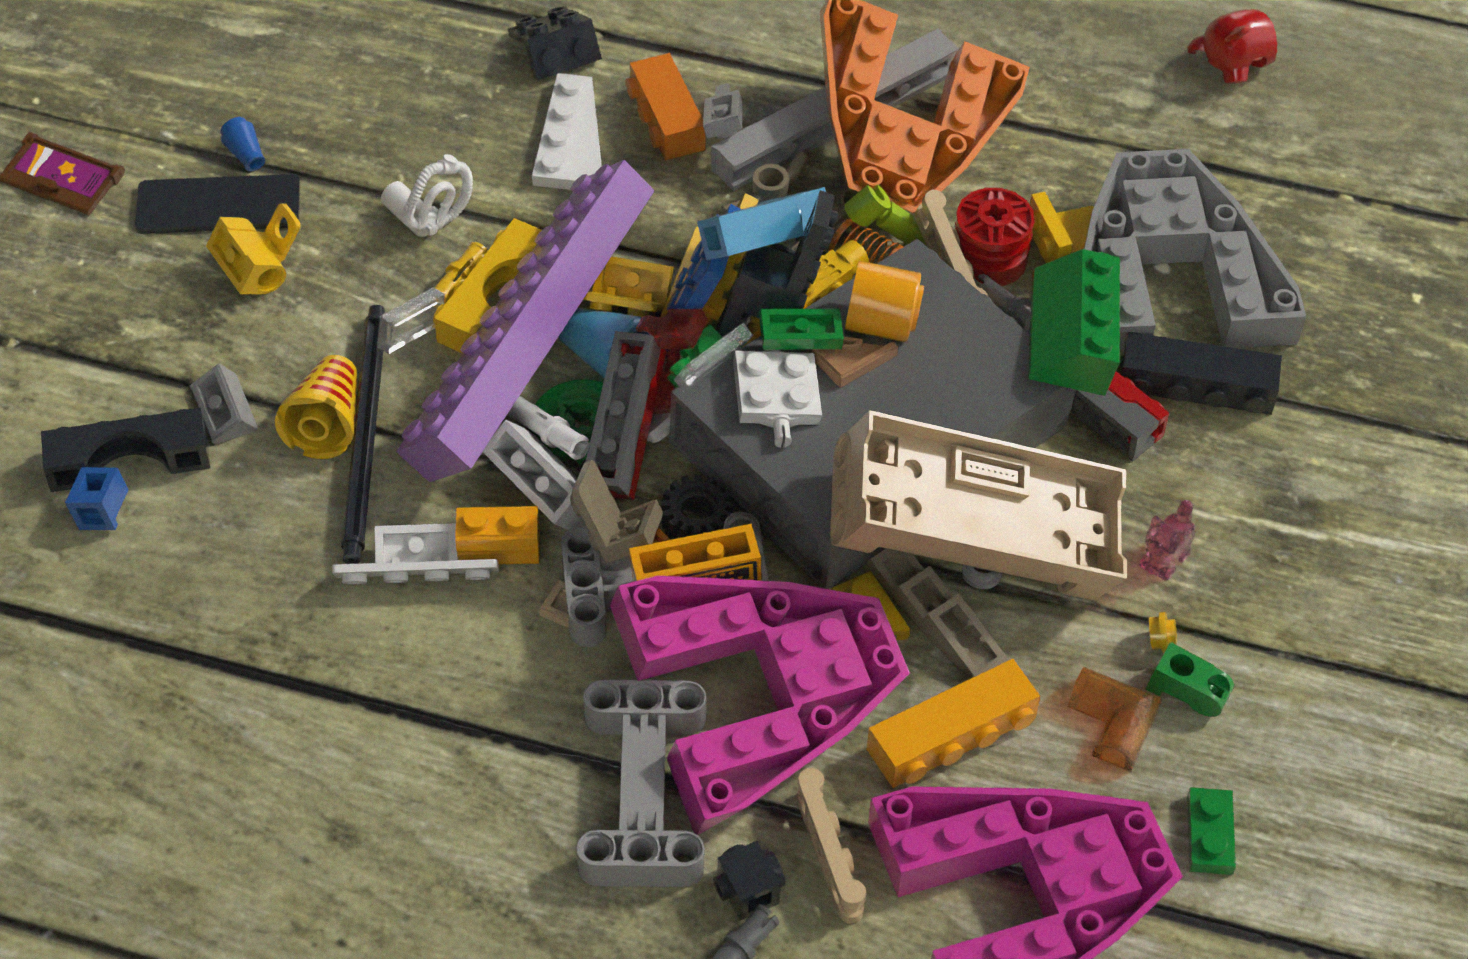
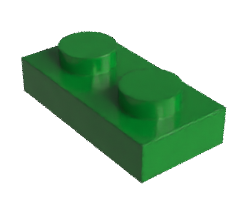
M761 309L759 320L763 350L842 349L844 336L840 309Z
M1190 787L1187 794L1189 872L1233 875L1236 868L1233 790Z

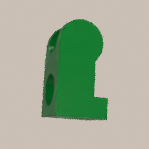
M1170 642L1145 690L1159 697L1162 692H1165L1189 704L1199 714L1215 717L1221 714L1235 684L1228 674L1214 667L1210 662Z

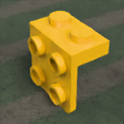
M1045 191L1031 194L1030 206L1034 211L1035 220L1032 237L1045 262L1049 263L1084 249L1094 206H1085L1056 213Z
M611 256L595 280L592 292H588L583 300L591 301V309L612 312L619 311V307L622 306L628 307L627 315L656 318V312L663 311L671 288L674 267Z

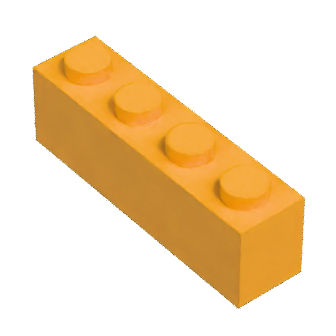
M1012 658L869 727L866 750L892 788L905 782L911 784L923 778L927 771L941 764L944 766L951 765L958 761L964 753L978 746L979 748L988 747L999 736L1013 729L1019 731L1028 727L1037 716L1041 696Z

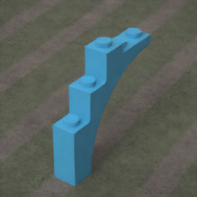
M825 187L758 202L757 205L697 221L706 260L726 257L804 236V229L819 191L826 192Z

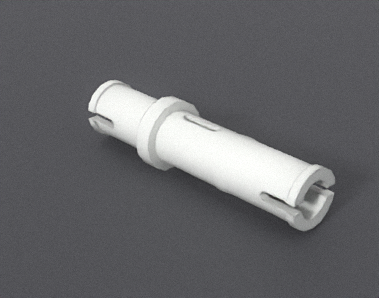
M521 396L518 397L507 414L524 427L539 435L544 444L550 448L558 447L574 460L583 458L588 452L590 443L587 442L589 439L586 436L571 429L569 423L560 416L552 417Z

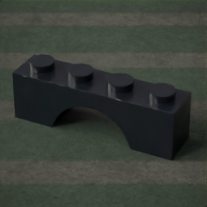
M201 408L180 409L174 412L140 415L134 418L100 421L93 424L59 427L53 430L41 431L43 470L51 492L71 490L81 467L103 468L113 460L129 455H144L161 462L170 474L211 468L207 431Z

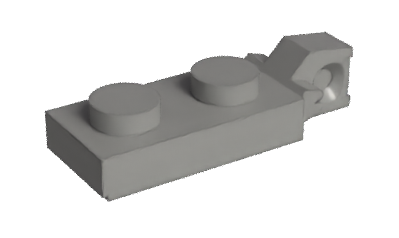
M729 83L715 86V96L704 99L703 126L707 138L715 136L720 139L727 138L742 129L743 102L739 90L730 91Z

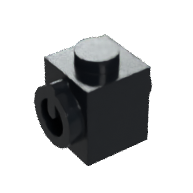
M755 841L745 846L743 844L732 846L722 856L717 857V876L713 877L714 886L722 901L729 900L740 921L748 918L758 904H762L768 909L780 904V889L786 885V880L782 867L772 851L768 849L762 850L758 841Z

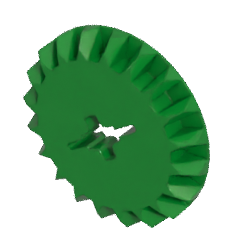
M586 379L563 382L546 391L535 405L552 417L560 416L566 420L571 429L586 436L589 439L587 442L590 443L603 382ZM585 419L589 420V427L586 425H581L579 428L575 427V420L583 422ZM533 432V434L542 442L540 436ZM544 444L554 455L559 456L564 463L569 459L574 460L558 447L550 448ZM588 452L583 458L576 460L579 465L586 460Z

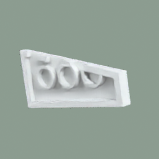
M557 73L532 173V185L570 190L572 184L581 175H592L602 166L592 77Z

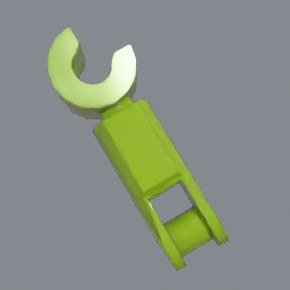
M878 184L873 188L869 185L865 186L845 204L847 215L856 224L864 227L869 226L876 220L877 226L898 240L903 241L904 244L908 245L918 239L927 247L915 216L890 201L886 192Z

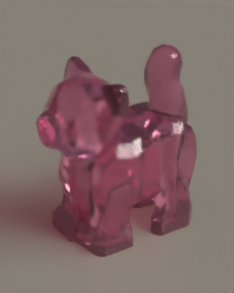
M1183 500L1178 506L1177 513L1170 514L1164 521L1158 516H1153L1145 536L1146 553L1140 560L1139 566L1148 573L1154 574L1165 581H1168L1176 572L1175 562L1177 558L1178 562L1183 563L1191 553V544L1196 533L1195 524L1192 523L1193 504L1191 501Z

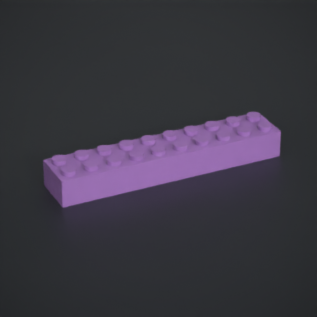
M625 160L611 166L605 164L592 175H581L572 184L570 190L573 193L569 199L563 201L553 212L555 219L551 225L544 228L535 239L536 247L518 263L517 269L519 272L515 278L508 281L498 293V296L501 298L496 306L491 307L481 317L479 321L482 325L481 328L464 342L460 349L463 354L459 360L451 364L442 374L441 379L444 382L440 388L425 399L422 404L424 411L420 417L411 422L403 431L402 437L404 440L396 452L427 481L439 480L473 467L655 190Z

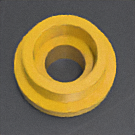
M1159 612V616L1149 617L1152 650L1162 649V652L1165 653L1170 642L1177 644L1175 619L1167 620L1166 612Z

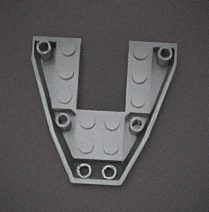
M1189 149L1116 153L1092 210L1084 249L1120 257V355L1124 353L1128 332L1153 335L1156 326L1142 265L1198 261L1203 263L1222 346L1248 348L1298 345L1306 320V313L1298 285L1240 203Z

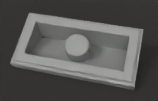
M217 364L190 385L198 408L202 410L204 423L212 443L219 444L253 433L258 429L239 379L228 368Z

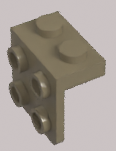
M593 460L584 463L570 495L571 505L575 514L578 517H583L589 529L588 537L593 549L601 552L606 564L626 556L630 559L629 548L652 544L663 515L657 499L620 512Z

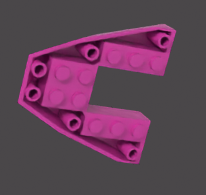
M654 576L619 585L610 605L637 681L754 649L778 709L776 712L675 740L666 759L691 827L696 835L705 832L745 809L848 735L910 674L879 598L791 582Z
M913 786L871 798L868 825L897 897L1020 862L1044 918L933 950L931 959H1094L1117 942L1183 878L1148 802L1050 788Z

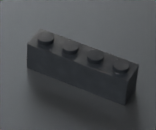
M1128 332L1123 353L1121 375L1130 379L1139 390L1149 396L1272 415L1279 393L1282 355Z

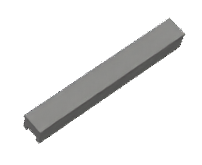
M938 28L891 52L886 57L874 100L895 107L945 81L952 57L956 55L959 48ZM826 87L711 146V171L714 174L716 173L733 191H736L752 182L753 173L758 167L765 164L783 166L791 162L798 152L806 154L833 140L834 136L827 110Z

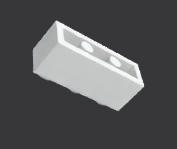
M505 420L495 432L483 453L538 506L553 524L568 530L577 526L584 527L586 523L583 517H578L575 514L570 501V495L578 477L530 430Z

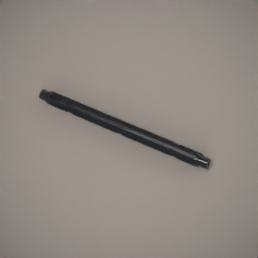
M381 305L369 307L368 316L365 318L364 323L365 330L343 537L341 540V548L343 549L342 560L346 564H358L361 560V551L365 549V532L385 332L387 328L386 310Z

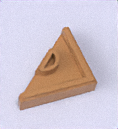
M844 337L842 349H803L805 353H814L815 363L841 388L896 357L898 346L894 342L882 346L863 343V339Z

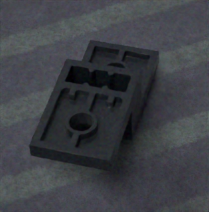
M819 191L805 226L804 236H801L794 256L768 246L745 252L726 305L715 329L732 348L737 345L740 333H743L749 315L760 319L761 309L804 308L809 284L813 285L821 264L819 261L823 250L827 251L834 233L833 226L838 214L837 211L832 210L835 195Z

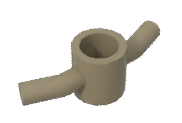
M798 152L786 170L775 164H765L758 167L753 173L752 194L750 196L758 199V202L788 196L789 185L798 179L809 162L808 155ZM740 200L723 205L722 213L725 214L730 204L737 206Z

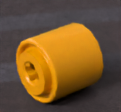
M859 260L845 330L907 342L910 331L915 332L924 291V286L920 285L921 273Z

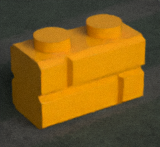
M538 506L456 508L455 542L458 560L497 559L498 564H539L540 527Z

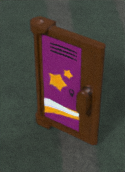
M29 132L21 141L23 146L1 173L0 182L90 215L113 184L117 185L122 179L125 168L118 164L113 165L40 138L38 134Z

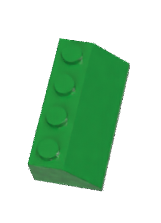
M1081 249L1036 267L1033 270L1028 379L1105 396L1120 363V257L1104 252Z

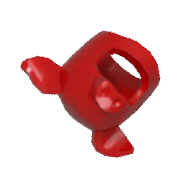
M1242 9L1215 18L1206 28L1204 35L1198 36L1187 46V51L1192 55H1195L1197 51L1205 52L1208 62L1222 71L1224 82L1237 84L1247 81L1250 65L1263 68L1275 62L1277 56V36L1272 21L1264 12L1258 9Z

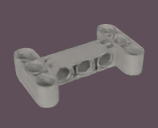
M747 512L732 513L724 521L723 529L752 524L761 556L762 581H768L761 530L757 518ZM577 526L567 530L561 540L569 634L575 644L582 647H593L601 643L606 636V612L612 611L610 605L617 587L631 583L633 579L630 559L627 556L606 564L604 558L599 556V551H595L589 541V529ZM589 619L593 621L583 622L582 620Z
M598 680L586 687L583 694L584 719L587 727L598 734L622 735L619 830L589 831L581 836L576 847L579 876L587 884L594 886L688 887L698 883L703 877L705 847L702 839L693 832L664 831L666 735H692L701 731L705 726L707 697L705 690L698 683L675 680ZM601 705L609 706V707L606 708V709H598V708H596L597 706H601ZM651 706L652 708L644 710L639 709L638 707ZM690 706L694 709L684 710L681 707ZM593 855L606 857L601 861H591L588 859ZM643 855L649 857L650 859H648L647 861L638 862L634 861L632 858H634L635 856ZM690 856L693 860L690 862H680L676 858Z

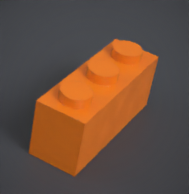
M666 53L630 62V78L626 79L627 92L630 99H636L637 110L643 124L647 123L649 126V136L653 147H659L665 161L705 151L706 133L703 126V118L671 54Z

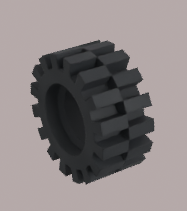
M695 474V481H690L688 475L681 477V485L676 480L670 484V490L666 489L664 491L663 500H661V509L663 511L661 518L662 529H665V534L670 539L722 530L724 521L733 513V501L730 490L726 491V485L721 481L715 486V478L712 476H708L707 481H702V474ZM691 506H704L712 510L713 513L705 519L696 520L684 516L682 511Z

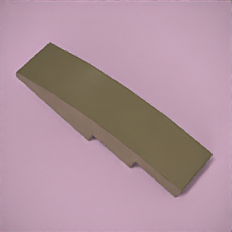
M887 548L868 561L866 564L901 609L934 645L970 679L1008 660V657L960 593L952 596L931 566L924 569L913 554Z

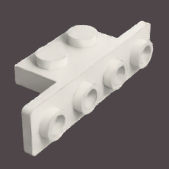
M456 523L375 526V563L332 565V574L336 578H342L343 584L367 583V577L383 576V582L403 583L408 582V575H424V580L431 582L449 580V574H465V579L486 580L490 579V573L499 572V564L497 559L458 560L455 542Z

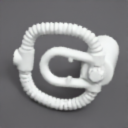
M445 154L442 160L429 164V166L426 165L422 169L412 191L400 181L388 185L382 193L381 203L417 236L434 235L438 229H442L443 226L456 219V216H459V213H462V210L465 209L464 207L469 203L473 189L472 172L466 163L458 161L452 155ZM460 173L463 184L461 194L452 208L450 207L455 199L456 192L455 187L450 182L443 181L436 184L428 191L424 201L420 199L424 187H426L427 181L431 176L435 174ZM447 190L446 197L438 210L435 206H432L433 200L440 192Z

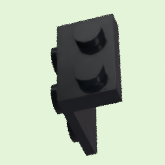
M567 6L550 9L547 11L548 16L536 19L532 16L519 19L515 22L516 26L508 29L509 37L525 44L532 74L537 80L602 59L592 19L580 14L578 11L568 9Z

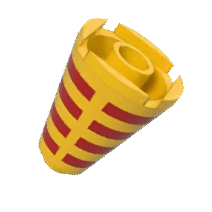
M340 355L324 357L279 406L275 416V428L281 440L292 450H294L296 445L304 450L303 456L315 459H330L344 453L348 445L351 444L355 425L357 370L349 359Z

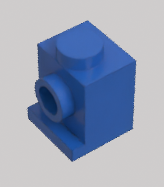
M81 467L65 504L79 530H116L118 526L116 517L129 489L118 468Z

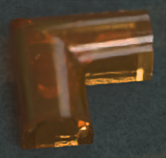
M1083 667L1072 690L1068 708L1105 722L1093 749L1092 756L1131 772L1160 710L1162 698Z

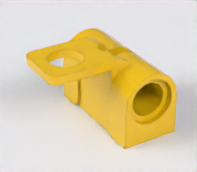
M283 203L278 204L265 232L257 231L248 219L220 217L206 247L240 294H268L278 289L285 281L287 274L281 262L285 260L300 230L301 224L288 205ZM283 217L288 222V232L284 238L279 231V224Z

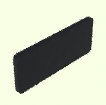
M296 174L143 180L138 185L136 230L140 234L213 231L220 217L245 218L252 223L255 229H266L280 203L287 204L299 220L300 178ZM283 217L281 219L279 228H288L286 218Z

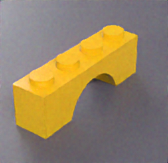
M514 218L505 230L502 229L498 232L493 245L486 254H481L478 257L474 269L466 279H461L457 283L454 294L446 304H441L437 308L433 323L438 343L463 354L460 350L462 345L470 336L478 332L482 326L479 322L481 317L491 308L487 303L488 299L508 281L515 278L519 272L517 269L518 263L524 256L534 250L537 245L535 239L542 231L541 229Z

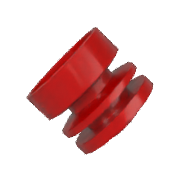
M990 187L972 191L961 200L956 210L954 227L959 236L960 249L964 258L971 263L973 279L975 278L981 284L984 282L978 278L980 274L988 275L1000 286L1014 283L1024 274L1028 265L1030 242L1035 224L1034 211L1028 201L1014 191Z

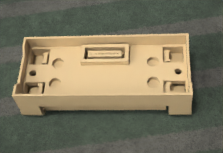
M869 410L846 433L841 434L835 446L830 540L834 546L865 553H871L877 547L1052 583L1057 585L1061 594L1096 601L1127 579V559L1122 555L1121 500L1126 490V469Z

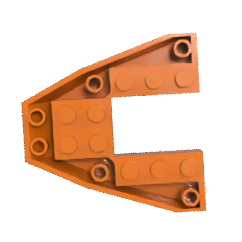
M826 0L820 10L826 100L843 179L848 188L858 192L867 185L873 188L878 184L886 192L890 201L904 210L915 213L928 191L939 190L942 192L971 164L1023 95L1030 67L964 41L949 65L935 120L932 123L874 100L898 14L862 0Z

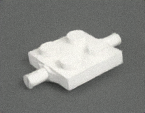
M735 350L733 365L740 423H760L773 427L774 443L779 448H781L782 440L783 448L791 445L790 427L796 425H820L822 410L814 353L781 352L780 350Z

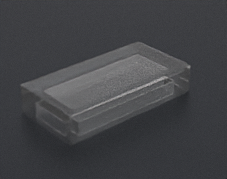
M433 287L381 315L377 347L390 354L435 328L433 323L434 314L437 308L444 304L445 294Z
M742 323L688 363L675 377L674 381L685 392L733 356L735 350L739 351L753 334Z

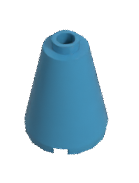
M578 307L558 337L584 362L605 378L615 331L652 335L660 344L663 334L658 332L660 325L647 317Z

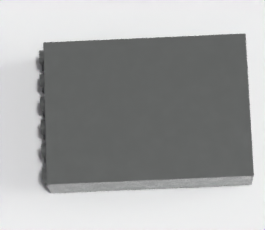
M918 239L877 263L921 273L920 285L924 286L919 316L915 332L910 331L907 342L845 330L855 278L805 308L840 309L844 337L863 339V343L882 346L894 342L898 346V353L896 357L841 388L816 364L822 410L820 425H796L790 427L792 439L790 446L783 448V440L781 448L775 445L773 427L760 423H740L733 365L735 352L671 391L669 442L706 478L708 476L714 477L715 486L720 481L726 485V491L730 490L733 503L742 512L750 513L757 518L760 529L824 589L832 588L886 549L877 547L873 552L865 553L834 546L830 540L835 446L841 434L846 433L869 410L1031 448H1036L1068 425L1076 390L1028 379L1030 334L1014 318L999 309L987 295L982 294L972 286L960 272L952 269L934 250L926 247ZM761 336L737 351H764ZM780 350L781 352L805 353L803 350Z

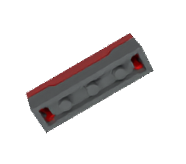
M618 331L614 333L586 462L593 460L596 463L613 498L634 500L666 356V350L652 335Z
M1115 372L1105 396L1076 390L1071 408L1073 415L1132 462L1164 437L1169 412L1158 401L1148 397L1130 379L1123 377L1118 372Z

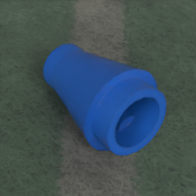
M243 117L232 118L223 124L220 130L223 145L244 165L247 171L260 169L266 160L261 152L254 125Z

